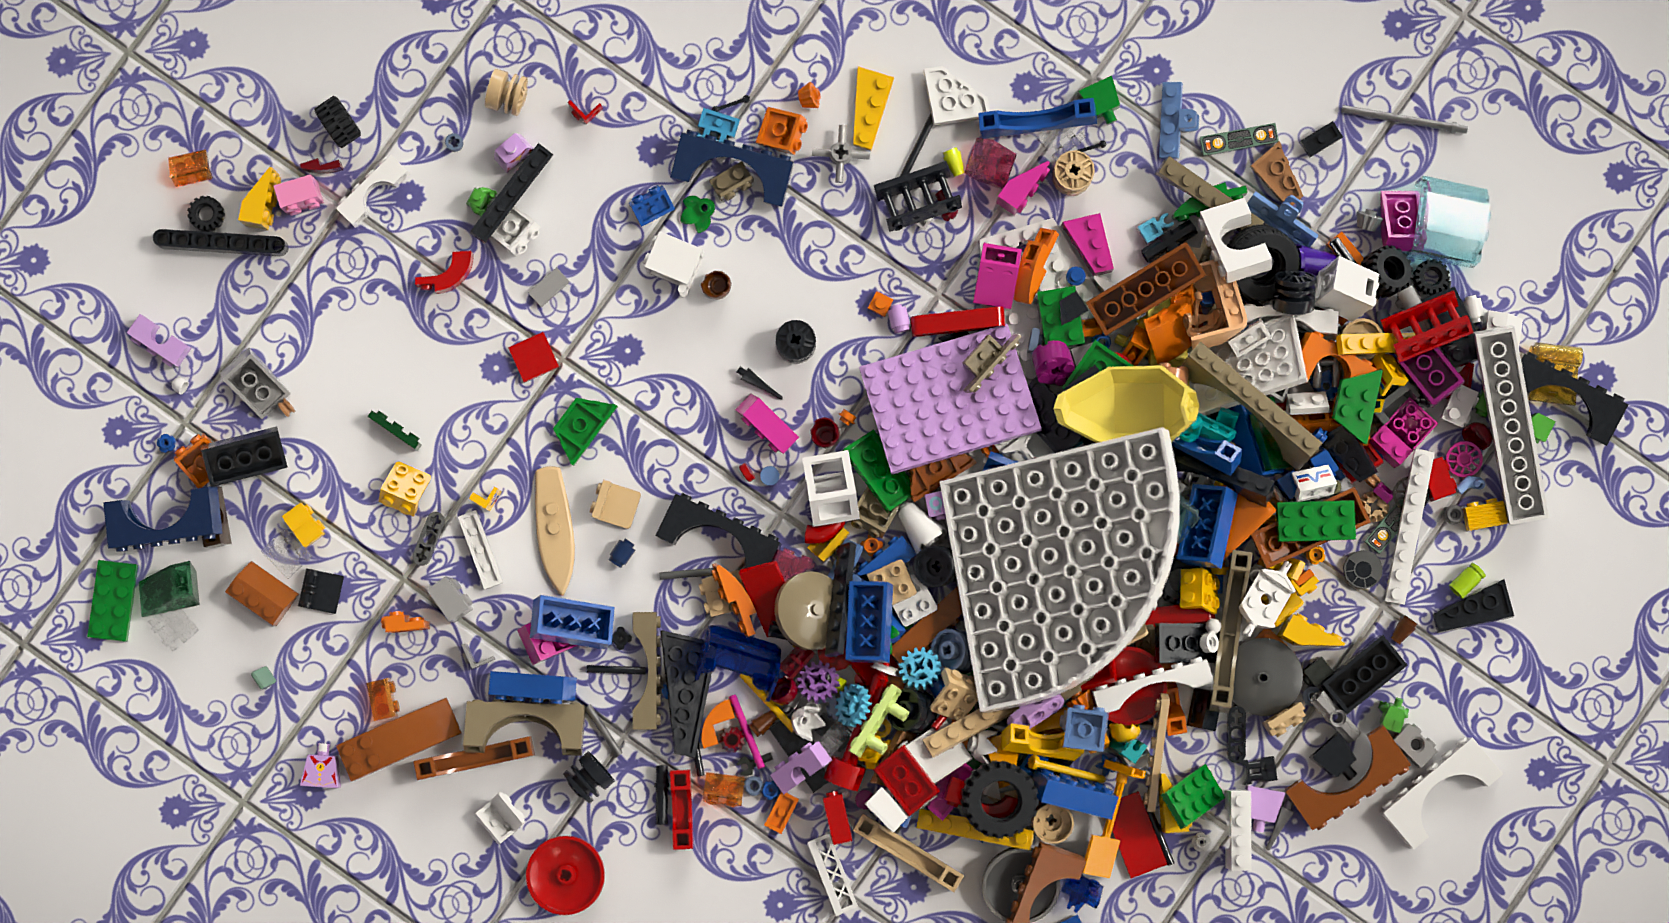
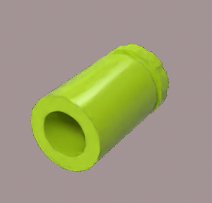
M1472 562L1448 586L1456 596L1463 599L1486 575L1478 565Z

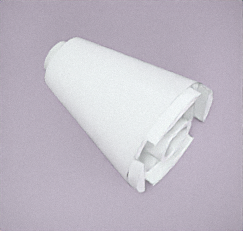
M906 502L899 508V518L916 554L926 547L940 546L942 544L940 540L943 537L947 539L948 531L933 518H929V515L916 504Z

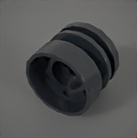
M1296 270L1281 271L1275 274L1276 283L1274 284V289L1278 292L1274 294V310L1291 315L1308 314L1314 311L1315 297L1311 293L1315 291V275Z
M801 320L785 322L776 334V348L779 355L791 364H800L810 359L816 349V336L811 326ZM792 337L800 338L799 345L791 343L793 341Z
M926 547L916 555L913 563L914 575L923 585L942 587L950 585L957 580L952 549L950 547ZM937 564H943V568H937Z
M588 751L579 759L583 767L581 770L572 765L571 769L575 775L573 776L568 770L563 775L572 790L590 804L594 801L589 794L590 792L596 797L600 795L596 789L597 785L606 790L615 780L596 757Z

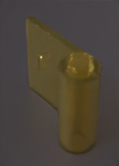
M1535 342L1533 346H1530L1529 352L1537 355V360L1544 362L1546 359L1556 364L1555 369L1561 371L1564 368L1573 373L1572 377L1578 379V368L1583 359V349L1581 347ZM1547 385L1529 393V401L1575 406L1577 394L1567 387Z

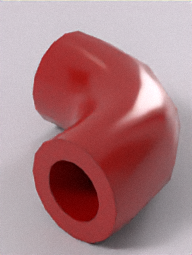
M845 522L814 527L813 525H807L805 544H821L835 538L843 529Z

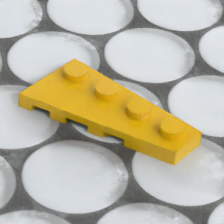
M859 66L857 70L853 145L872 151L894 77Z

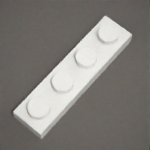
M477 510L459 516L461 528L484 590L502 584L503 580Z

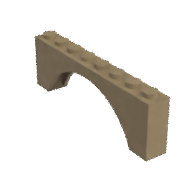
M1202 342L1193 349L1182 364L1183 367L1189 368L1188 380L1191 383L1210 386L1225 393L1259 419L1274 437L1281 450L1283 459L1297 471L1302 468L1322 444L1319 439Z
M1233 550L1230 558L1209 711L1228 714L1231 709L1243 616L1240 613L1239 606L1246 596L1253 554L1251 552Z

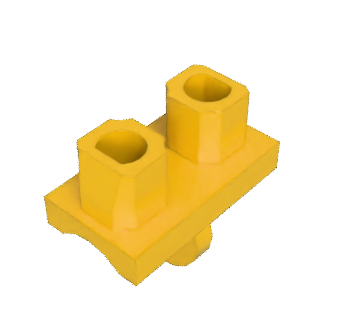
M875 735V737L881 740L879 735ZM888 739L882 742L886 743L889 747L891 740ZM868 746L858 759L859 761H865L867 769H874L879 765L878 760H882L884 754L881 755Z

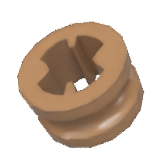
M286 398L283 399L282 403H277L287 417L290 416L291 412H296Z
M1375 474L1364 480V482L1370 487L1375 488V484L1380 483L1381 480Z

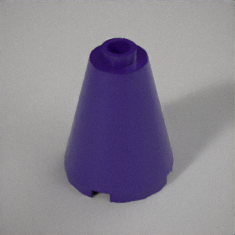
M1295 244L1300 257V268L1298 271L1318 276L1319 271L1338 257L1333 253Z

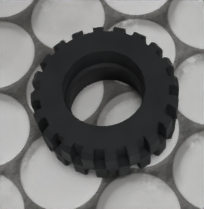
M991 761L988 764H981L980 768L974 769L971 772V776L966 778L965 786L961 790V806L968 822L977 831L985 836H992L996 839L1014 837L1016 833H1022L1024 828L1032 823L1031 819L1033 816H1036V806L1039 804V799L1037 798L1038 791L1034 786L1032 778L1020 767L1007 761ZM995 781H1005L1011 784L1018 795V802L1014 811L1003 818H995L988 815L981 804V796L984 789Z

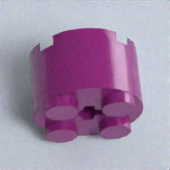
M1054 340L1048 341V344L1045 346L1039 345L1032 353V361L1038 381L1045 384H1056L1057 386L1064 385L1075 369L1067 345L1064 342Z

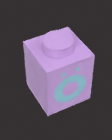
M942 491L925 494L929 518H936V521L946 519Z

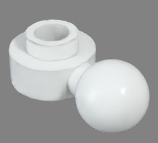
M1212 618L1206 622L1208 633L1203 634L1200 639V647L1205 653L1216 652L1219 646L1216 633L1221 630V623L1219 620Z

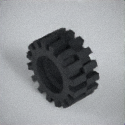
M200 196L199 199L196 197L195 201L189 204L191 207L187 210L190 223L200 231H215V228H219V224L224 222V208L220 202L210 196ZM203 207H210L213 210V216L208 221H203L199 217V212Z
M1428 259L1415 268L1413 281H1415V286L1419 288V292L1422 291L1425 295H1433L1444 290L1449 284L1450 276L1448 274L1450 272L1446 270L1447 266L1443 265L1442 261ZM1433 270L1438 274L1436 284H1428L1425 281L1424 274L1426 271Z

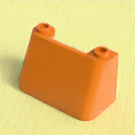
M1238 493L1224 560L1277 511L1270 502L1264 507L1247 500Z

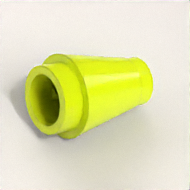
M957 147L943 152V159L947 162L954 177L965 173L961 151H958Z

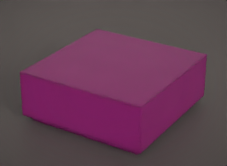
M1382 481L1377 483L1373 489V492L1387 504L1394 496V492Z

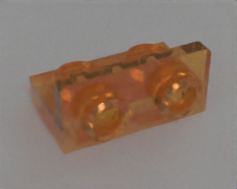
M206 149L168 158L170 177L176 187L203 182L213 178L209 168Z
M706 772L703 802L711 805L726 804L729 807L742 806L745 777Z

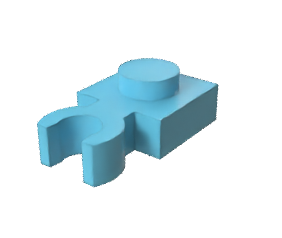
M1168 213L1163 214L1159 221H1156L1155 217L1137 227L1146 244L1164 234L1163 228L1169 229L1173 226V222L1169 224L1164 223V218L1168 217Z

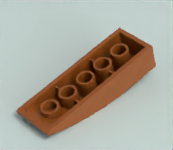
M1185 242L1085 303L1106 336L1206 276V273L1188 243Z
M1355 487L1323 500L1354 501L1356 529L1371 523ZM1277 521L1251 534L1266 569L1328 542H1278Z
M444 698L336 745V748L352 782L460 735L462 732L448 699Z

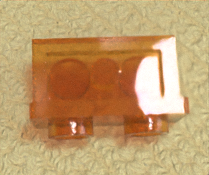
M384 678L366 683L374 721L398 716L397 712H400L398 700L394 698V693L396 692L394 681H391L390 678Z

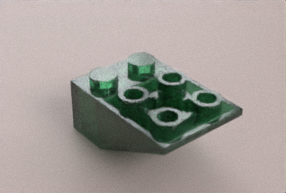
M190 561L169 565L139 581L142 617L200 605L197 572Z

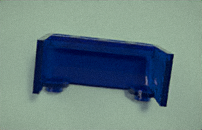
M710 625L706 630L698 656L694 680H699L701 672H714L717 666L752 677V682L757 689L766 690V701L770 702L780 675L781 648L765 640L752 636L748 637L739 632Z

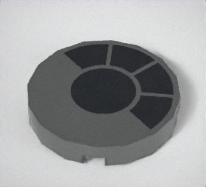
M1360 550L1352 553L1347 557L1343 565L1345 579L1351 586L1358 589L1373 587L1382 576L1383 567L1381 561L1370 551Z

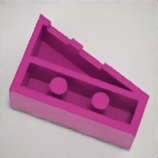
M1100 213L1062 222L1061 227L1067 233L1093 277L1110 273L1114 270Z
M750 394L735 409L742 416L741 420L747 426L752 425L756 429L755 434L762 440L765 438L770 442L768 446L775 453L779 451L784 454L799 438L759 397Z

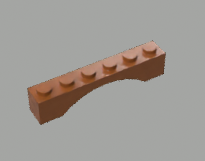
M528 736L487 745L485 753H471L463 750L415 760L414 767L417 780L534 756L535 751L532 737Z

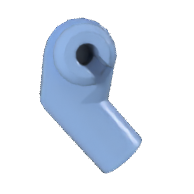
M1467 476L1457 485L1456 491L1462 495L1468 488L1483 489L1485 481L1481 477Z

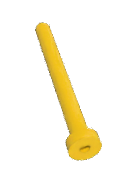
M1032 755L1028 761L1030 769L1042 768L1099 783L1106 781L1103 775L1043 761L1035 755Z

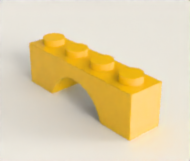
M1012 723L1002 731V750L1071 761H1075L1084 753L1082 749L1063 747L1065 732L1055 735H1042L1032 732L1029 726Z

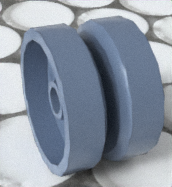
M945 629L939 632L931 645L933 655L937 654L939 658L937 661L941 662L939 669L943 671L944 668L957 670L960 673L972 671L973 667L966 631Z

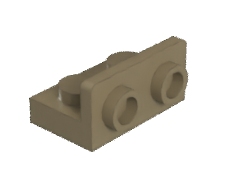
M741 161L712 178L709 182L721 201L724 199L728 201L736 196L735 193L741 189L745 191L752 187L751 183L754 182V179Z

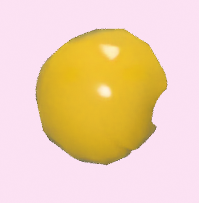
M1109 724L1112 738L1120 743H1128L1132 739H1136L1141 732L1139 724Z

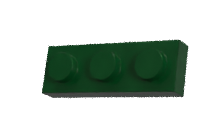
M371 410L367 416L418 451L422 444L418 442L420 438L411 432L408 435L402 431L404 427L394 421L393 424L386 420L388 416L378 410L375 413Z

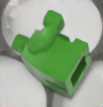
M474 187L466 205L481 217L488 208L487 204L489 205L498 193L487 187Z
M1396 697L1394 703L1380 701L1378 708L1383 714L1379 723L1380 725L1383 724L1387 730L1397 733L1401 732L1404 718H1408L1409 712L1408 708L1405 709L1402 706L1403 699Z

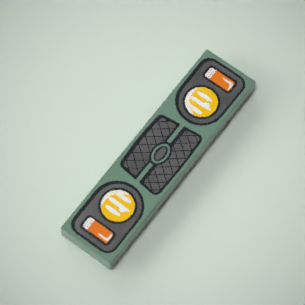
M1275 123L1201 136L1199 138L1203 156L1279 142Z
M1405 493L1364 541L1378 554L1384 550L1398 533Z

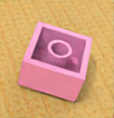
M311 174L274 185L279 206L287 214L297 215L303 209H316L320 207L319 204L324 203L318 181Z

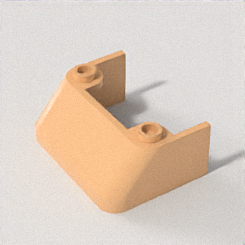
M1214 260L1200 263L1206 276L1195 282L1194 287L1202 293L1212 291L1217 309L1222 308L1224 310L1225 321L1219 330L1191 337L1192 351L1200 342L1208 348L1224 344L1247 326V316L1237 282L1227 283L1225 277L1220 276L1219 264L1217 261L1214 262Z

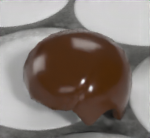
M713 271L705 275L701 288L703 293L710 299L719 300L729 294L732 283L729 276L723 271Z

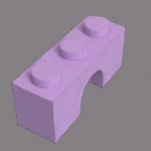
M139 314L127 332L132 336L130 340L139 346L141 343L147 346L146 351L156 356L159 354L162 356V361L168 366L172 367L174 364L179 367L192 348L172 335L166 343L158 344L155 335L160 326Z
M819 741L813 745L809 742L801 748L802 753L798 754V752H795L787 758L789 760L788 763L782 761L774 767L776 771L770 776L783 794L806 779L800 767L804 768L809 776H811L832 761Z

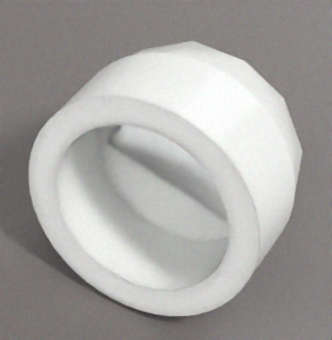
M175 378L171 384L172 389L178 394H183L187 390L189 382L184 378Z

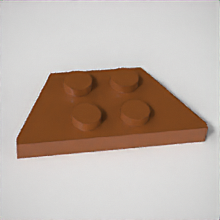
M964 453L910 469L912 501L916 502L924 497L925 494H929L940 487V481L952 479L977 463L976 460Z

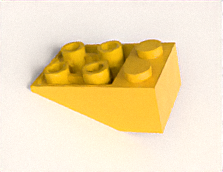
M272 167L266 170L242 200L238 220L246 227L269 230V226L273 224L274 215L272 210L273 207H276L278 200L277 196H275L274 185L281 184V177Z
M1298 613L1288 617L1277 634L1279 638L1293 646L1338 647L1345 645L1341 641L1342 637L1333 632L1331 634L1324 632V627L1317 623L1310 624L1306 622L1307 618Z

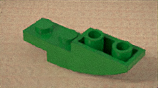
M1226 182L1214 185L1215 188L1234 201L1242 199L1248 193L1246 185L1227 189ZM1191 197L1174 212L1172 220L1178 219V222L1189 220V216L1194 215L1200 218V212L1209 208Z

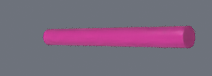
M736 694L729 697L756 766L758 769L764 768V762Z

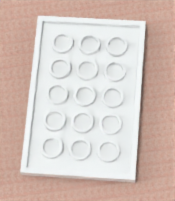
M1288 314L1263 323L1272 338L1237 358L1228 341L1209 348L1265 396L1308 382L1294 315ZM1192 348L1188 349V355L1192 352ZM1189 381L1190 388L1197 395L1199 403L1198 412L1205 416L1218 412L1221 407L1227 409L1240 404L1215 388L1203 384H1193Z

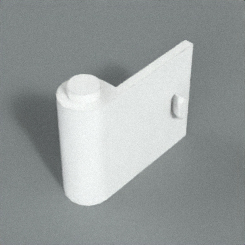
M947 720L937 731L930 729L911 743L906 741L897 747L899 749L902 745H905L934 784L972 759L963 743L952 747L934 758L930 755L923 743V739L949 725Z

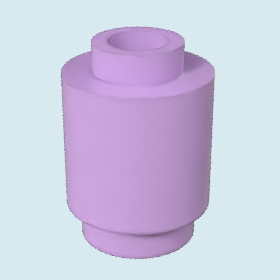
M902 304L890 306L891 310L887 312L894 333L910 330L907 308L902 307Z

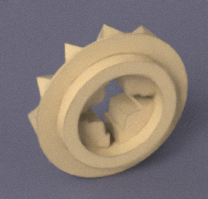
M1373 491L1365 493L1360 498L1371 522L1381 521L1388 514L1389 503L1384 502ZM1377 499L1376 506L1381 510H1374L1371 513V507L1368 504L1374 503Z

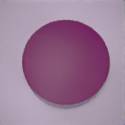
M869 790L859 791L855 796L856 805L864 810L869 809L865 803L873 796L872 792Z

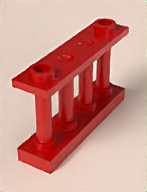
M1454 290L1380 320L1384 333H1392L1397 343L1393 344L1399 363L1473 333L1469 317L1467 315L1459 317L1455 309L1459 305ZM1448 311L1452 321L1441 325L1436 315ZM1429 318L1434 328L1423 332L1418 322ZM1411 326L1415 336L1404 339L1400 330Z

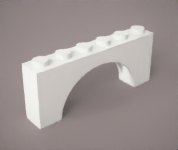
M1462 738L1456 743L1457 748L1453 751L1448 750L1441 756L1443 759L1438 764L1436 762L1431 764L1427 768L1428 772L1425 775H1418L1412 780L1413 785L1408 789L1404 787L1397 793L1398 797L1394 801L1389 800L1382 806L1383 810L1380 813L1410 849H1415L1429 837L1422 825L1421 810L1428 792L1438 782L1454 775H1467L1477 779L1484 786L1489 787L1503 775L1474 738Z

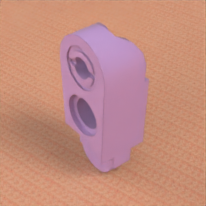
M1058 694L1049 699L1019 706V709L1008 718L1007 724L1025 725L1031 729L1061 709L1064 699Z

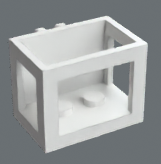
M849 451L802 458L813 527L860 519ZM842 460L844 472L813 477L811 465Z

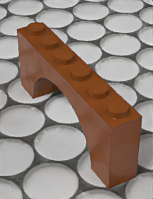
M1383 724L1366 734L1372 747V759L1368 771L1354 786L1340 792H1321L1311 788L1300 778L1285 789V792L1312 830L1316 828L1317 830L1322 829L1327 825L1326 821L1332 817L1337 819L1344 813V809L1355 807L1360 803L1359 799L1364 796L1370 797L1376 792L1377 787L1388 785L1393 781L1392 777L1397 774L1401 776L1409 770L1410 762Z
M1040 841L1038 847L1035 846L1032 851L1033 860L1031 865L1028 864L1026 867V878L1024 883L1021 882L1019 885V896L1017 901H1013L1011 906L1012 914L1010 919H1006L1005 923H1030V910L1040 891L1056 880L1065 878L1080 880L1086 864L1084 856Z

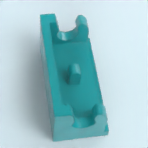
M1111 738L1109 747L1134 764L1148 747L1137 739H1132L1128 743H1120Z

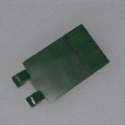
M1268 397L1275 403L1274 397ZM1253 414L1249 415L1265 472L1292 467L1283 459L1281 450L1268 429Z

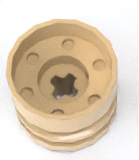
M494 69L486 92L485 108L498 111L503 103L505 113L508 114L512 108V115L518 116L527 97L528 78L522 76L519 80L518 74H514L511 81H508L509 74L507 71Z
M1073 150L1062 154L1056 161L1052 172V180L1056 189L1068 196H1075L1085 192L1093 180L1095 173L1094 164L1091 158L1081 151ZM1072 168H1074V170H1078L1076 175H1074V173H1070Z
M1039 801V804L1036 806V816L1032 817V823L1030 824L1037 837L1043 842L1050 844L1066 840L1074 827V820L1070 810ZM1052 814L1054 819H1051L1050 822H1048L1046 818H1049Z

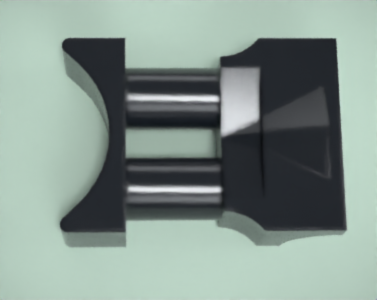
M1274 756L1263 757L1258 761L1248 762V760H1243L1240 762L1247 771L1243 785L1252 784L1251 781L1266 780L1267 782L1278 780ZM1260 768V772L1250 773L1251 769Z

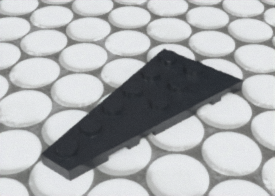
M661 630L674 754L695 758L718 643Z

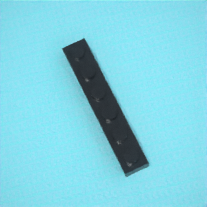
M538 143L469 233L485 244L554 154Z
M853 542L839 545L836 552L834 582L825 643V656L830 658L844 654L848 620L849 581H852L857 545Z

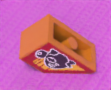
M1136 326L1120 352L1130 360L1133 366H1137L1149 350L1151 342L1147 330Z

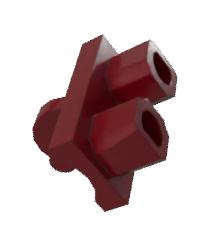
M795 647L778 667L787 676L794 679L816 653L812 650Z

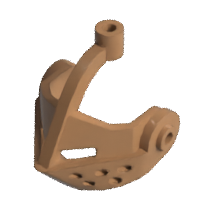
M1195 292L1193 316L1190 313L1183 315L1184 327L1190 337L1219 330L1225 321V313L1222 308L1215 309L1210 314H1198L1199 303L1203 300L1201 292ZM1207 321V325L1199 328L1200 324Z

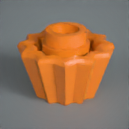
M809 82L798 90L800 104L804 108H819L820 91L813 83Z
M1090 690L1078 692L1066 703L1070 708H1073V704L1083 705L1086 710L1094 705Z

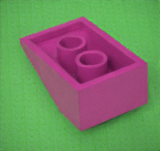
M1381 191V217L1383 218L1381 222V238L1383 246L1392 245L1396 249L1400 248L1402 251H1422L1427 237L1419 191Z

